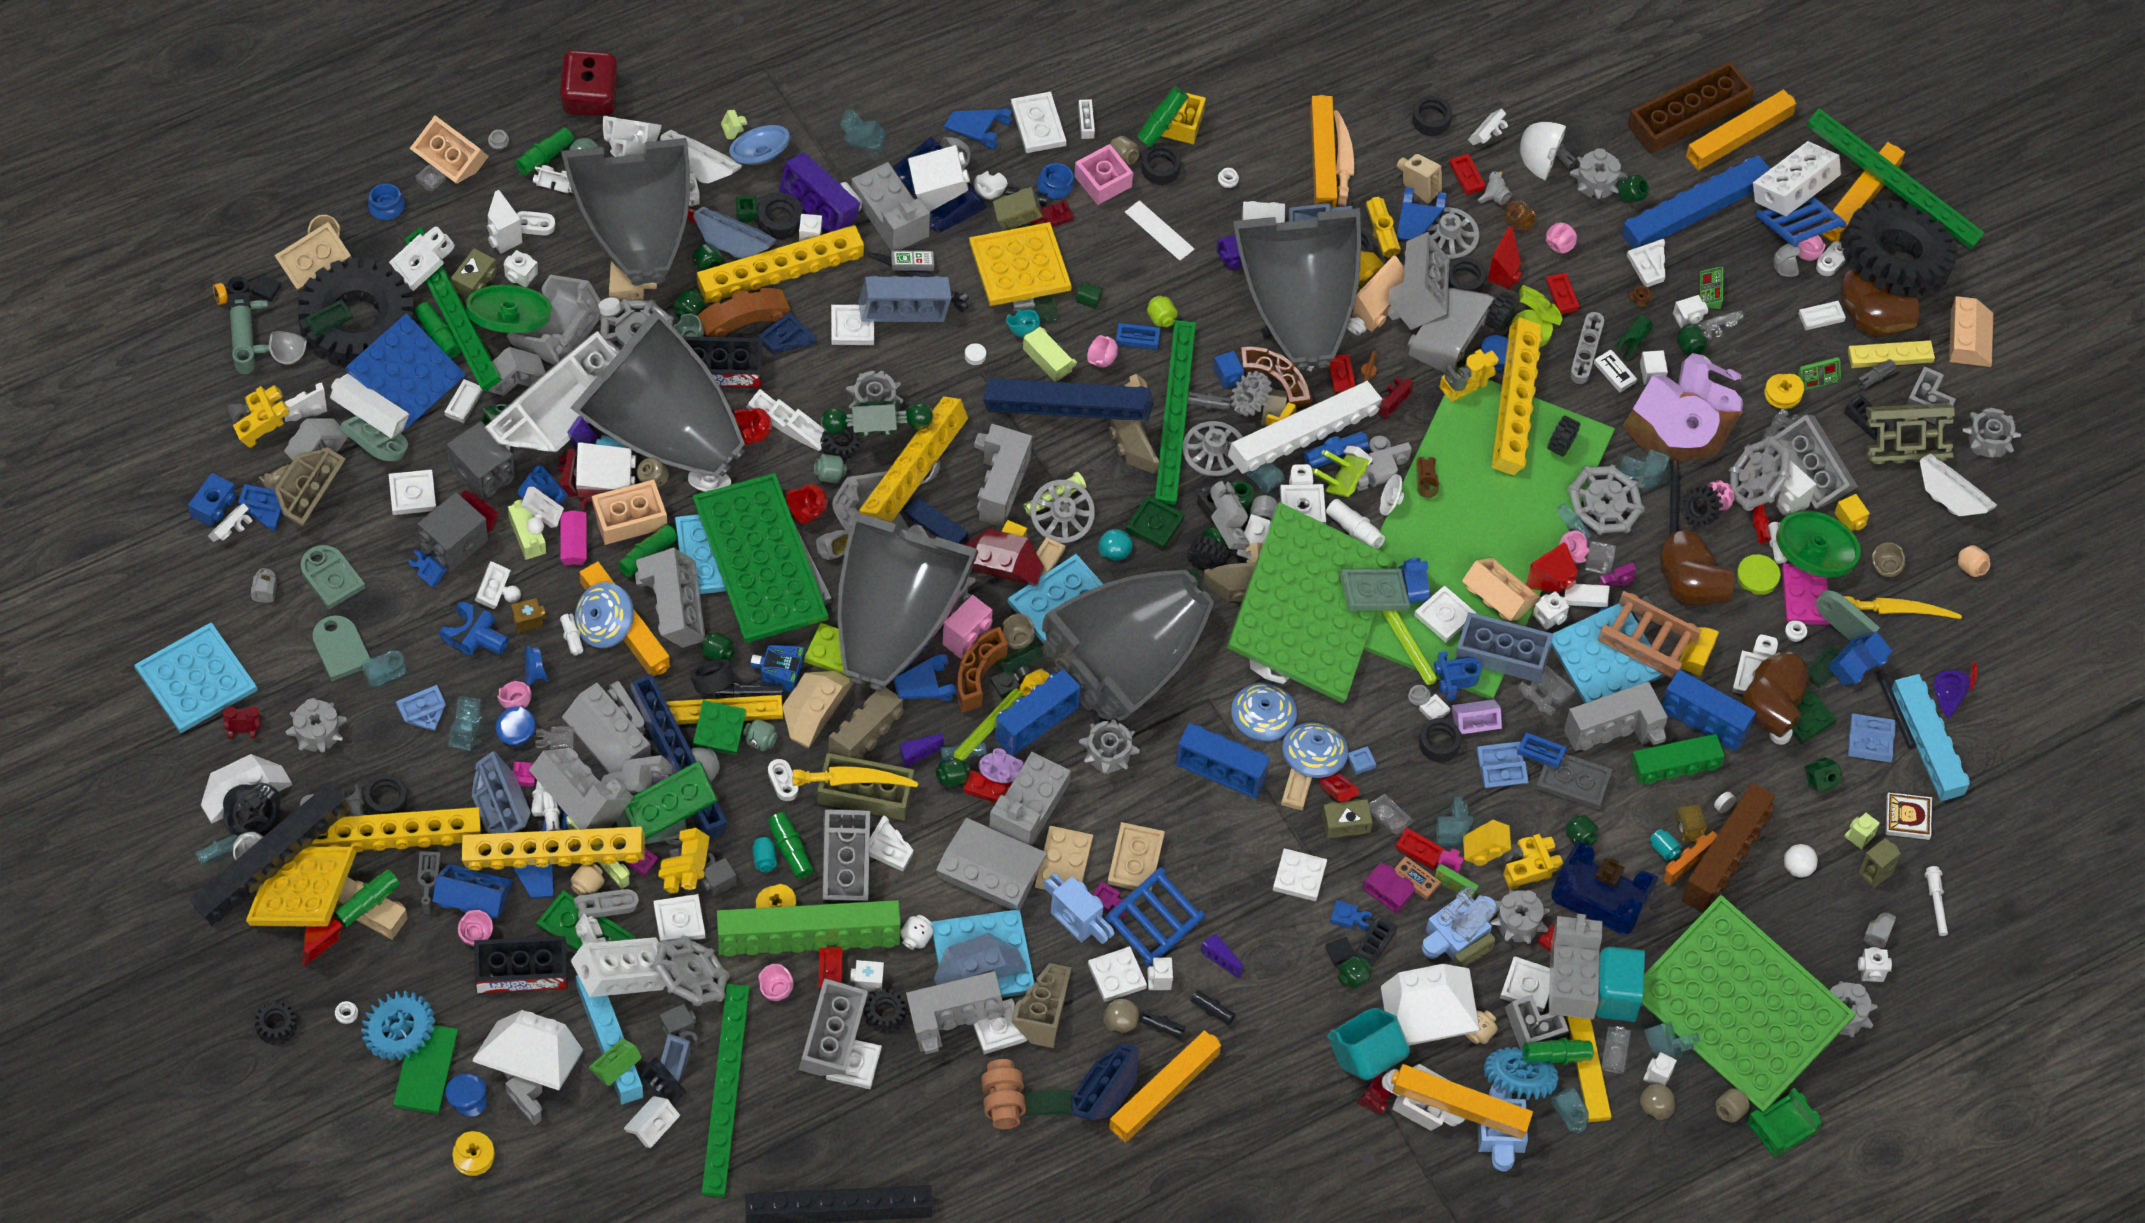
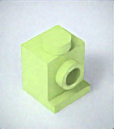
M1865 813L1860 818L1856 817L1853 820L1850 830L1844 837L1860 849H1863L1875 836L1880 823Z

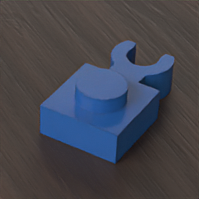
M415 550L414 553L418 556V561L409 559V564L420 568L417 575L431 587H436L447 569L433 556L426 557L423 551Z
M1336 900L1330 923L1352 929L1353 924H1356L1361 930H1368L1369 924L1364 923L1362 920H1371L1372 913L1368 911L1359 913L1357 912L1358 906Z

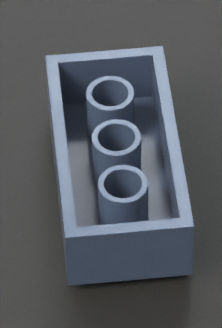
M940 276L865 277L858 300L861 322H944L951 301L949 278Z
M1468 612L1458 643L1456 660L1475 658L1480 661L1484 669L1540 683L1550 653L1553 634Z

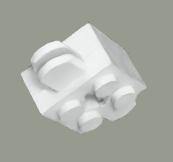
M1418 1064L1413 1067L1415 1069L1421 1070L1423 1072L1447 1080L1446 1078L1438 1075L1437 1073L1422 1066L1421 1064ZM1393 1069L1383 1076V1088L1397 1095L1392 1109L1431 1131L1441 1126L1443 1122L1450 1126H1456L1465 1120V1118L1392 1092L1394 1084L1391 1083L1394 1071L1397 1069Z

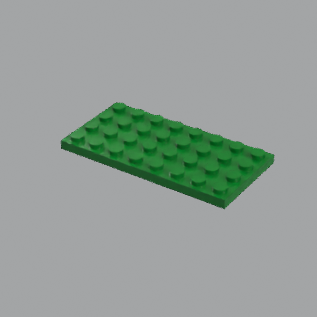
M775 473L692 495L696 511L744 643L828 620L827 610Z

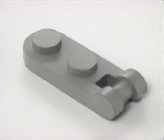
M619 681L610 684V690L607 691L608 696L614 702L616 701L621 711L644 736V719Z
M623 889L581 895L574 899V904L579 909L578 917L580 920L583 914H586V917L593 916V918L633 912L637 908L639 899L634 891ZM593 904V908H587V905Z

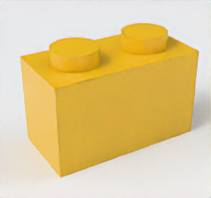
M1491 820L1464 835V860L1477 866H1483L1511 850L1510 826L1496 820Z

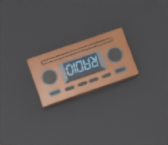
M1406 856L1395 867L1396 874L1402 878H1408L1414 884L1415 892L1425 900H1428L1441 884V881Z

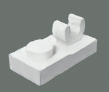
M1503 109L1491 113L1469 137L1468 140L1472 145L1480 142L1483 144L1491 138V132L1495 136L1502 134L1498 126L1502 129L1508 127L1507 122L1501 120L1506 115Z
M243 503L236 507L208 537L213 542L219 539L223 541L232 533L230 528L233 525L237 531H243L245 528L241 525V520H244L247 524L252 522L248 515H243L248 510L247 506Z

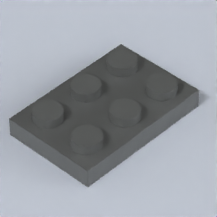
M1549 750L1552 753L1559 754L1555 751ZM1565 754L1562 762H1560L1559 769L1544 764L1536 789L1599 810L1613 769Z

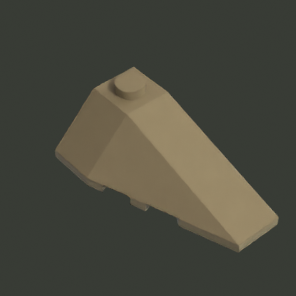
M1049 963L1038 976L1032 988L1029 987L1023 999L1016 1003L1011 1023L1031 1044L1054 1048L1072 967Z

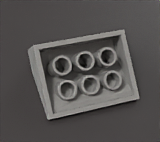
M966 818L946 849L936 872L938 878L1008 909L1021 910L1047 853Z

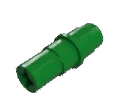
M1174 86L1155 111L1149 114V119L1137 135L1138 138L1146 145L1152 147L1165 130L1170 129L1171 122L1177 116L1178 111L1189 96L1180 88Z
M563 127L541 142L531 145V149L515 160L517 169L526 176L536 170L535 166L540 168L542 165H548L550 160L556 157L558 153L573 144L574 137L567 128Z
M424 302L417 306L414 313L428 336L450 359L457 357L461 349L449 325L438 315L429 302Z
M666 524L641 543H636L633 549L618 562V568L621 573L631 578L638 572L636 560L662 552L678 539L675 530Z
M780 812L770 817L768 824L776 840L775 846L777 849H780L784 859L787 860L795 878L803 879L812 874L814 869L800 840L801 835L796 832L786 813Z
M387 869L368 884L364 883L363 888L356 892L351 899L334 911V913L343 925L348 927L376 905L380 906L382 904L381 901L393 893V890L401 884L395 875Z
M1566 1038L1548 1040L1546 1042H1525L1522 1047V1056L1526 1063L1547 1062L1567 1065L1568 1063L1591 1061L1594 1052L1590 1040H1567Z

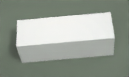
M1092 99L1079 100L1078 111L1081 139H1093L1095 128Z

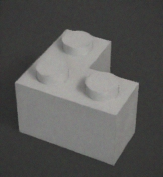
M512 347L503 350L493 360L502 380L488 391L504 396L517 384L530 387L546 373L540 356Z
M1924 366L1907 405L1950 403L1953 406L1956 399L1938 391L1944 375ZM1920 417L1935 424L1936 417Z
M306 418L301 423L300 429L295 436L289 440V444L284 451L292 460H294L296 455L321 450L326 447L334 452H338L348 436L340 430V425L334 419Z
M1533 995L1512 1001L1504 1007L1520 1050L1525 1042H1546L1561 1037L1569 1031L1563 1016L1549 1013L1540 1016Z

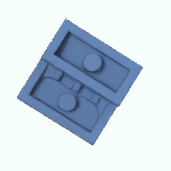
M1851 714L1848 756L1892 762L1895 720Z
M1520 742L1476 747L1484 788L1529 783L1526 763L1523 761V756L1517 754Z

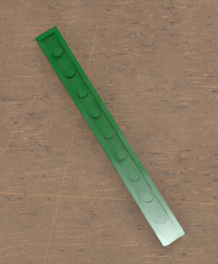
M1820 108L1806 124L1807 127L1909 204L1918 207L1917 210L1921 213L1926 211L1931 214L1933 222L1939 220L1946 226L1945 231H1950L1953 237L1970 250L1984 234L1982 230Z
M420 227L406 237L407 245L419 234L424 236L426 231ZM442 265L426 279V282L480 388L486 392L499 383L502 378Z
M1175 320L1155 495L1156 500L1175 506L1196 322Z
M727 984L702 1186V1196L725 1198L749 998V986Z

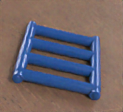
M1814 196L1805 202H1808L1810 205L1793 211L1788 216L1783 215L1772 219L1770 217L1779 213L1771 209L1765 211L1758 210L1755 214L1759 220L1794 247L1798 246L1802 241L1832 229L1844 228L1846 226V222ZM1815 211L1821 212L1784 228L1780 226ZM1826 219L1831 220L1828 223L1807 230L1795 236L1791 234L1806 227H1809L1811 225H1814L1816 223H1819L1821 221H1824Z
M1162 867L1151 874L1104 917V920L1108 924L1112 923L1145 959L1144 964L1147 967L1153 964V958L1162 957L1205 917V913L1201 910L1197 911L1164 875L1166 872ZM1157 881L1191 916L1183 925L1150 891L1149 888ZM1143 895L1176 931L1168 939L1134 904L1140 896ZM1126 909L1160 944L1153 953L1118 918Z

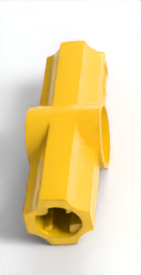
M1374 197L1366 202V208L1374 228L1373 235L1378 240L1382 255L1392 258L1401 252L1393 228L1394 222L1392 217L1389 216L1384 199Z

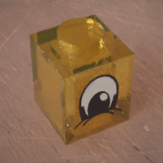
M1700 804L1678 808L1675 820L1682 841H1697L1705 834L1707 828Z

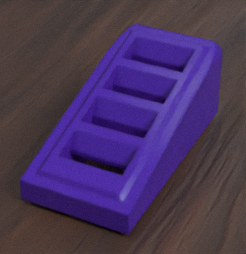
M581 416L577 417L567 431L571 443L577 451L578 443L596 444L598 439Z
M943 734L901 743L900 757L903 767H908L942 749L944 743Z
M1214 934L1202 943V954L1236 978L1242 977L1243 964L1218 935Z

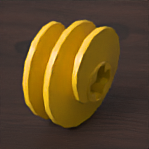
M1795 374L1774 375L1767 381L1764 390L1765 398L1776 408H1792L1802 398L1804 383Z
M783 884L763 889L756 898V908L796 906V896L793 890Z
M474 1131L463 1133L458 1137L452 1154L456 1169L468 1176H478L485 1173L494 1161L495 1153L492 1141L481 1132Z

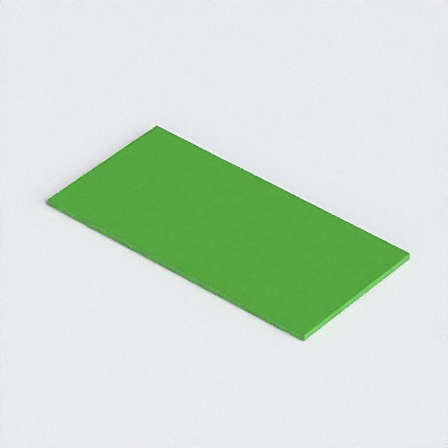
M1457 368L1455 371L1457 375L1459 372V368ZM1488 380L1487 386L1483 388L1479 386L1475 391L1453 402H1450L1446 395H1444L1403 481L1401 491L1404 493L1403 501L1400 505L1397 504L1392 512L1387 515L1380 530V533L1385 536V541L1378 550L1394 557L1390 569H1398L1399 566L1404 565V561L1412 558H1421V561H1427L1428 570L1426 571L1430 598L1443 586H1446L1473 609L1476 614L1526 627L1535 605L1518 620H1504L1500 617L1498 610L1487 606L1482 601L1483 598L1478 594L1470 592L1462 580L1476 560L1494 558L1526 585L1531 563L1559 546L1562 536L1570 531L1575 520L1570 494L1567 492L1568 486L1572 485L1583 467L1599 466L1615 428L1533 397L1532 404L1534 407L1529 421L1531 422V428L1527 436L1529 445L1525 452L1527 462L1524 469L1520 470L1515 476L1493 469L1491 466L1502 385ZM1566 415L1580 422L1581 425L1573 444H1571L1565 456L1562 457L1548 450L1547 447L1553 431H1555L1562 417ZM1419 457H1424V460H1428L1429 457L1436 459L1435 475H1438L1439 488L1437 495L1433 498H1424L1417 492L1416 463ZM1586 480L1580 487L1585 491L1589 487V484L1586 482ZM1429 484V490L1435 488L1432 484ZM1532 589L1536 594L1541 595L1542 590ZM1425 602L1410 603L1408 611L1397 612L1435 673L1434 662L1437 661L1439 652L1447 651V661L1456 660L1457 647L1463 628L1445 643L1414 616L1415 611ZM1376 611L1363 650L1418 671L1383 612ZM1482 668L1478 684L1462 689L1493 700L1505 674ZM1437 674V679L1441 680L1439 674Z

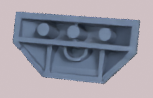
M703 206L693 214L706 243L712 244L718 250H724L738 259L750 257L767 250L777 240L761 230L722 213L711 211Z
M492 751L476 763L472 797L476 807H479L480 817L486 832L492 834L516 833L526 826L531 812L516 775L499 755Z
M987 933L947 947L934 976V982L936 985L994 971L998 980L1026 970L1027 967L1018 948Z

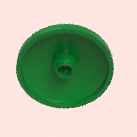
M492 285L478 289L469 295L466 303V312L474 323L489 330L505 333H523L545 326L551 319L552 305L548 298L533 289L516 285Z
M1816 511L1793 512L1783 518L1776 532L1777 545L1786 559L1799 569L1816 576L1829 578L1844 576L1855 568L1860 558V544L1854 533L1842 522L1824 513Z

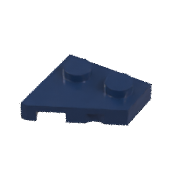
M790 312L758 336V338H763V346L772 354L817 343V338Z

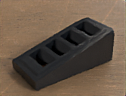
M1859 394L1846 405L1844 414L1875 440L1877 438V428L1874 430L1872 427H1869L1867 425L1868 417L1866 414L1863 417L1861 415L1863 412L1866 413V407L1873 406L1863 395ZM1877 419L1884 422V431L1889 429L1890 426L1884 419Z
M1379 915L1355 950V955L1364 957L1370 966H1373L1395 936L1397 926ZM1374 933L1383 938V941L1373 936ZM1370 941V942H1372L1373 944L1377 945V946H1378V949H1377L1376 947L1372 946L1371 944H1369L1368 942ZM1365 948L1369 950L1374 955H1369L1368 953L1364 952L1363 949Z
M657 1058L650 1061L639 1075L640 1080L660 1098L668 1099L673 1106L686 1092ZM653 1071L657 1073L654 1078L651 1075ZM661 1077L663 1081L658 1084L657 1080ZM668 1083L670 1086L664 1091L663 1087ZM673 1089L676 1090L677 1092L674 1094L672 1098H670V1092Z

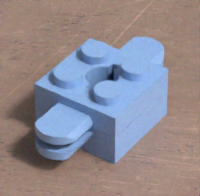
M1056 873L1051 874L1049 878L1043 881L1045 890L1052 895L1051 914L1081 943L1091 934L1102 944L1108 938L1114 936L1113 928L1102 918L1103 904L1097 896H1092L1081 881L1071 877L1064 882Z
M1462 894L1430 917L1426 928L1429 936L1423 940L1422 944L1423 954L1430 959H1434L1446 952L1454 960V956L1488 935L1492 928L1488 920L1494 916L1496 910L1494 900L1484 896L1471 904Z
M1501 1084L1496 1088H1493L1492 1085L1489 1096L1526 1109V1099H1512V1095L1510 1097L1508 1095V1088L1500 1093ZM1477 1123L1479 1152H1492V1163L1495 1169L1499 1171L1511 1169L1515 1161L1514 1152H1525L1528 1142L1527 1132L1523 1139Z

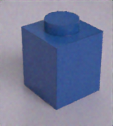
M1231 351L1214 357L1213 370L1223 389L1237 386L1236 382L1242 381L1244 369L1235 352Z

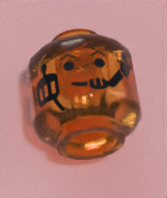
M1516 200L1507 205L1504 217L1516 230H1526L1535 221V211L1524 200Z

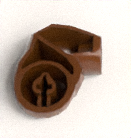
M1850 269L1845 274L1841 285V298L1844 307L1851 314L1858 330L1871 337H1885L1913 329L1917 326L1919 317L1917 297L1890 294L1889 285H1886L1883 291L1875 288L1873 285L1876 279L1873 278L1865 282L1859 277L1862 270L1854 272Z
M1680 530L1670 534L1666 538L1660 554V567L1667 580L1670 595L1685 606L1700 607L1730 601L1734 588V570L1715 566L1711 550L1696 533Z
M1779 652L1768 657L1755 670L1752 682L1742 695V704L1756 711L1753 723L1779 738L1787 734L1802 716V713L1796 706L1802 702L1810 680L1809 670L1805 661L1792 652Z

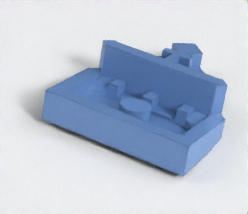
M437 685L396 701V706L405 723L435 731L446 706Z

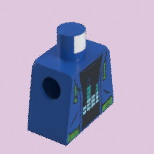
M770 645L767 648L765 657L753 654L750 667L762 669L761 681L763 683L782 684V690L792 693L797 685L804 660V647Z

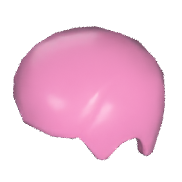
M1818 235L1802 241L1798 245L1800 250L1798 256L1807 261L1816 260L1822 255L1825 243H1823Z
M1099 335L1089 347L1087 354L1088 362L1100 368L1111 365L1118 354L1116 341L1108 336Z
M1577 530L1565 533L1559 545L1563 542L1567 544L1574 563L1586 562L1585 556L1590 550L1587 547L1585 535Z
M510 682L503 688H499V696L497 698L505 709L515 706L526 708L531 700V689L524 682Z
M481 910L466 912L458 924L460 939L470 946H474V940H489L493 931L492 919L486 912Z
M782 964L766 966L758 976L760 991L770 1001H780L788 997L793 990L792 975Z

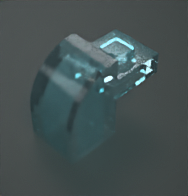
M846 109L839 125L846 133L843 140L852 147L865 151L880 150L887 135L877 120L863 122L853 109Z
M1650 449L1645 462L1624 455L1619 471L1629 478L1637 479L1639 483L1638 488H1651L1659 484L1663 479L1670 456Z
M459 696L455 720L450 728L449 747L471 750L479 730L481 700Z
M1463 797L1453 798L1452 816L1437 818L1436 839L1437 845L1441 847L1457 846L1463 843V837L1471 831L1473 816H1468L1467 805H1463Z
M1672 1022L1644 1030L1650 1048L1658 1056L1661 1052L1673 1059L1682 1057L1681 1051L1695 1048L1693 1043L1700 1042L1698 1033L1676 1038Z

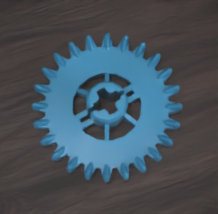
M395 991V999L386 994V1003L378 998L380 1007L371 1005L375 1013L370 1014L366 1012V1016L370 1021L363 1020L362 1023L367 1029H361V1032L365 1035L362 1039L367 1043V1049L372 1050L373 1055H379L381 1059L388 1057L389 1061L394 1060L395 1056L398 1060H402L403 1055L410 1057L412 1051L418 1053V1047L426 1045L424 1040H430L431 1036L428 1033L434 1031L432 1025L435 1023V1019L432 1017L434 1011L422 996L418 998L417 994L413 992L410 998L408 992L404 991V996L401 998L400 994ZM411 1016L414 1018V1021H409ZM390 1031L388 1037L386 1038L384 1036V1032Z
M1506 1047L1504 1050L1498 1049L1496 1052H1492L1486 1058L1484 1065L1485 1077H1488V1083L1494 1080L1493 1088L1501 1084L1500 1093L1508 1088L1509 1097L1514 1091H1517L1518 1100L1522 1093L1526 1094L1527 1100L1530 1099L1531 1093L1534 1094L1535 1100L1539 1098L1540 1092L1542 1097L1545 1098L1547 1093L1550 1095L1556 1089L1559 1079L1558 1071L1554 1068L1553 1063H1526L1523 1060L1522 1048L1520 1050L1517 1047H1513V1049Z

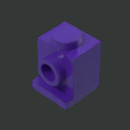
M1236 235L1218 239L1216 252L1220 254L1222 263H1226L1228 270H1236L1242 267Z

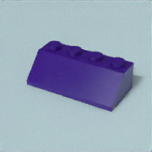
M803 152L785 163L779 191L796 197L800 201L801 207H803L804 214L821 215L822 230L825 233L849 227L858 215L860 202L845 190L841 184L835 181L828 172L815 163L812 158Z

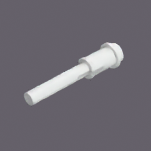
M1932 866L1926 869L1924 875L1928 880L1929 895L1933 896L1939 936H1946L1948 931L1942 901V894L1944 893L1941 882L1942 871L1939 870V867Z

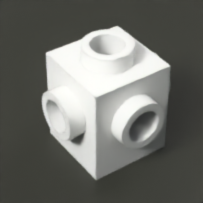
M516 250L504 262L505 277L509 281L518 283L523 287H527L538 274L537 261L533 260L526 253L523 254Z
M1556 591L1550 595L1546 594L1535 604L1533 616L1546 630L1555 624L1560 625L1567 619L1568 602L1564 597H1560Z
M1877 947L1865 949L1862 957L1858 959L1861 981L1884 982L1887 973L1891 972L1892 961L1891 958H1888L1887 950Z

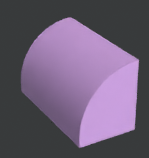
M1494 699L1452 705L1454 723L1458 726L1461 734L1502 729L1501 708Z

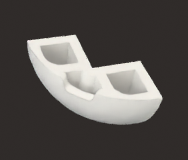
M603 116L604 139L610 143L612 148L610 152L614 157L644 154L645 142L657 141L661 130V125Z
M1539 122L1527 127L1522 135L1520 142L1521 157L1528 169L1541 179L1546 180L1553 167L1556 152L1564 138L1566 129L1564 125L1552 122Z

